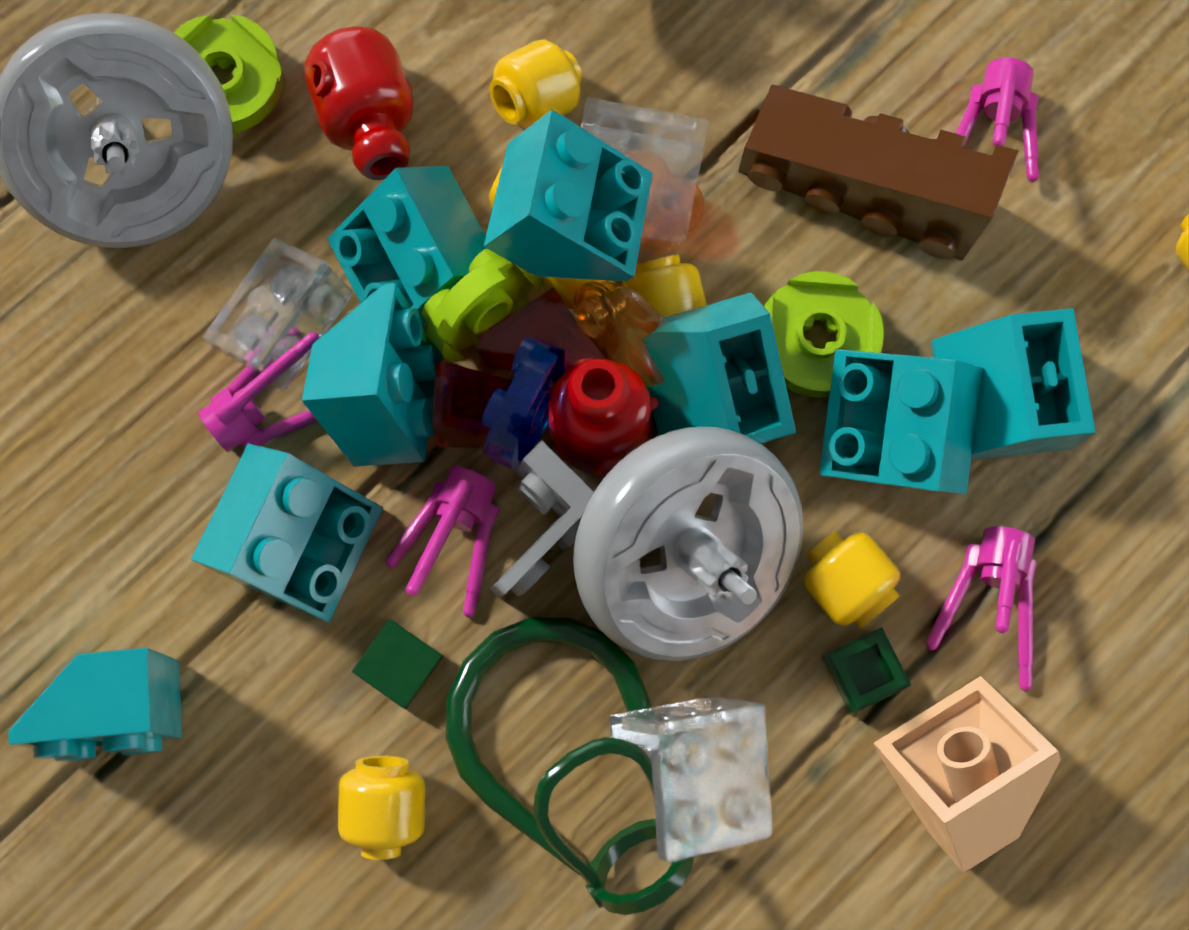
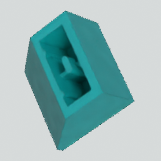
M550 110L507 144L483 247L539 277L626 282L635 276L653 172L556 111Z
M448 166L395 168L327 238L360 303L383 284L396 283L410 307L418 311L422 325L428 323L421 314L426 302L433 295L444 289L451 290L454 285L469 273V266L473 259L486 249L483 247L486 235Z
M396 283L383 284L312 345L302 402L353 466L425 462L428 437L433 436L436 430L437 418L433 402L436 382H440L444 376V357L428 339L418 311L410 307Z
M751 292L629 328L642 379L650 396L657 398L659 401V406L651 412L657 437L671 431L690 427L728 429L741 433L758 443L797 433L771 316Z
M1074 308L1011 314L933 339L930 342L933 358L959 360L984 368L971 460L1072 450L1096 433Z
M835 349L819 475L967 494L984 368L953 359Z
M248 443L190 560L243 586L329 623L384 507L289 453Z
M149 648L77 654L8 730L9 745L33 748V759L54 758V761L96 758V746H103V752L105 753L121 752V755L163 752L162 740L182 738L179 660Z

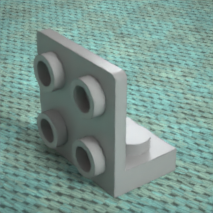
M543 441L522 460L515 474L522 480L517 490L541 514L545 515L552 509L559 518L490 588L498 598L505 595L509 590L517 597L523 595L550 568L541 557L554 544L563 551L575 542L582 515L594 493Z

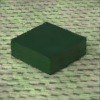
M389 618L351 672L407 710L443 659V655Z
M882 627L821 656L850 715L912 686Z

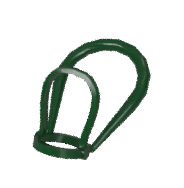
M529 617L492 632L462 661L446 699L445 739L460 778L490 809L576 874L580 875L587 882L585 886L599 908L604 907L611 913L629 915L645 912L663 903L682 886L690 874L695 857L693 848L695 842L681 821L678 823L676 819L651 702L635 662L602 631L572 618ZM534 642L566 643L592 654L614 677L638 745L620 738L604 737L592 740L568 752L552 765L540 779L535 792L532 813L482 763L471 735L472 701L484 674L506 653ZM610 753L629 757L637 762L643 770L660 816L636 822L619 831L601 847L595 858L588 863L567 844L551 825L548 809L552 791L577 766L597 756ZM660 837L676 840L678 847L674 861L666 873L653 884L638 892L623 895L609 893L605 889L608 872L616 860L628 849L645 840Z

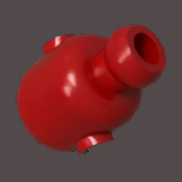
M352 26L326 34L312 46L304 63L305 81L320 128L331 144L345 150H352L353 164L361 175L371 180H384L395 168H406L410 159V146L401 132L412 117L413 92L411 85L408 83L399 54L389 38L373 28Z
M593 357L579 360L571 364L568 370L556 381L549 398L548 413L551 438L560 456L574 468L594 474L598 478H605L624 457L646 443L650 433L651 412L659 406V401L657 398L650 396L642 377L626 364L603 358L593 359Z

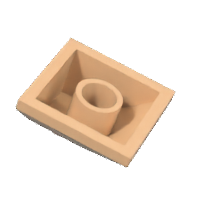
M981 676L874 742L879 756L927 832L963 873L1020 837L1061 761L1059 751Z

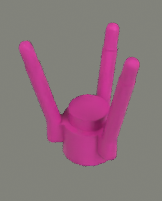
M1010 57L998 58L987 64L983 84L972 87L969 105L956 134L966 136L967 141L980 111L984 109L985 115L995 121L993 145L995 147L996 144L1004 146L1009 122L1017 120L1021 115L1027 180L1029 182H1036L1039 179L1036 128L1038 95L1031 92L1034 76L1033 68L1020 59Z
M290 325L286 327L225 389L211 398L212 402L198 412L206 428L226 452L229 453L240 444L244 448H246L248 443L262 446L269 440L317 421L308 410L259 429L257 424L263 421L266 416L254 400L257 395L312 349V345L319 339L317 333L311 332L266 368L297 334L295 326Z
M452 466L445 482H436L428 501L385 560L387 567L394 568L397 566L436 514L440 521L406 587V592L409 596H416L419 593L452 528L470 532L474 523H477L478 528L463 607L465 617L471 618L475 615L491 530L500 512L499 507L490 503L497 489L496 484L491 480L467 468Z
M991 526L984 529L981 545L968 544L964 565L926 640V647L929 650H935L939 646L977 570L982 571L980 580L983 583L1000 588L995 627L997 632L1001 634L1009 630L1015 589H1018L1019 686L1025 692L1032 688L1033 580L1037 562L1032 560L1035 538L1032 535L1010 527Z

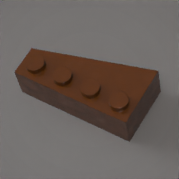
M771 84L745 145L738 172L748 175L752 183L765 190L780 191L783 189L803 197L809 206L820 212L828 214L841 212L861 220L863 226L875 234L888 237L898 235L916 242L921 250L933 257L940 259H952L954 257L963 261L992 220L1019 150L996 144L993 154L988 155L963 148L966 142V136L940 130L937 139H929L909 133L904 127L903 119L881 113L879 116H868L864 120L851 118L852 111L847 104Z

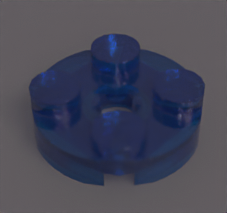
M527 336L522 341L513 361L512 372L516 374L508 391L506 392L500 388L496 389L487 404L482 418V425L490 428L483 447V453L487 454L490 460L515 471L518 469V460L522 462L537 446L549 422L548 405L553 392V387L550 386L551 381L556 383L568 370L569 351Z

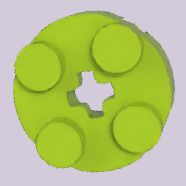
M230 14L232 20L224 18L212 20L210 15L196 17L181 25L174 33L191 45L208 63L210 68L214 65L222 69L229 67L231 64L236 66L232 72L234 78L226 84H221L230 107L234 138L241 131L260 123L268 116L278 102L286 83L275 44L268 33L257 23L246 17Z
M487 248L484 249L471 262L469 273L454 285L451 290L444 289L433 295L426 302L421 314L429 323L427 329L428 339L444 358L451 362L465 360L458 350L465 349L471 345H474L480 353L489 349L510 333L526 316L532 305L525 296L530 290L531 284L540 292L542 277L529 273Z
M826 271L802 273L790 279L788 284L779 288L775 294L773 293L764 305L771 316L786 387L797 394L809 397H829L835 349L881 353L884 327L880 311L874 302L869 303L866 296L857 290L859 285L849 278ZM816 320L825 322V330L836 335V342H827L824 349L813 347L812 341L805 339L803 331L811 330Z

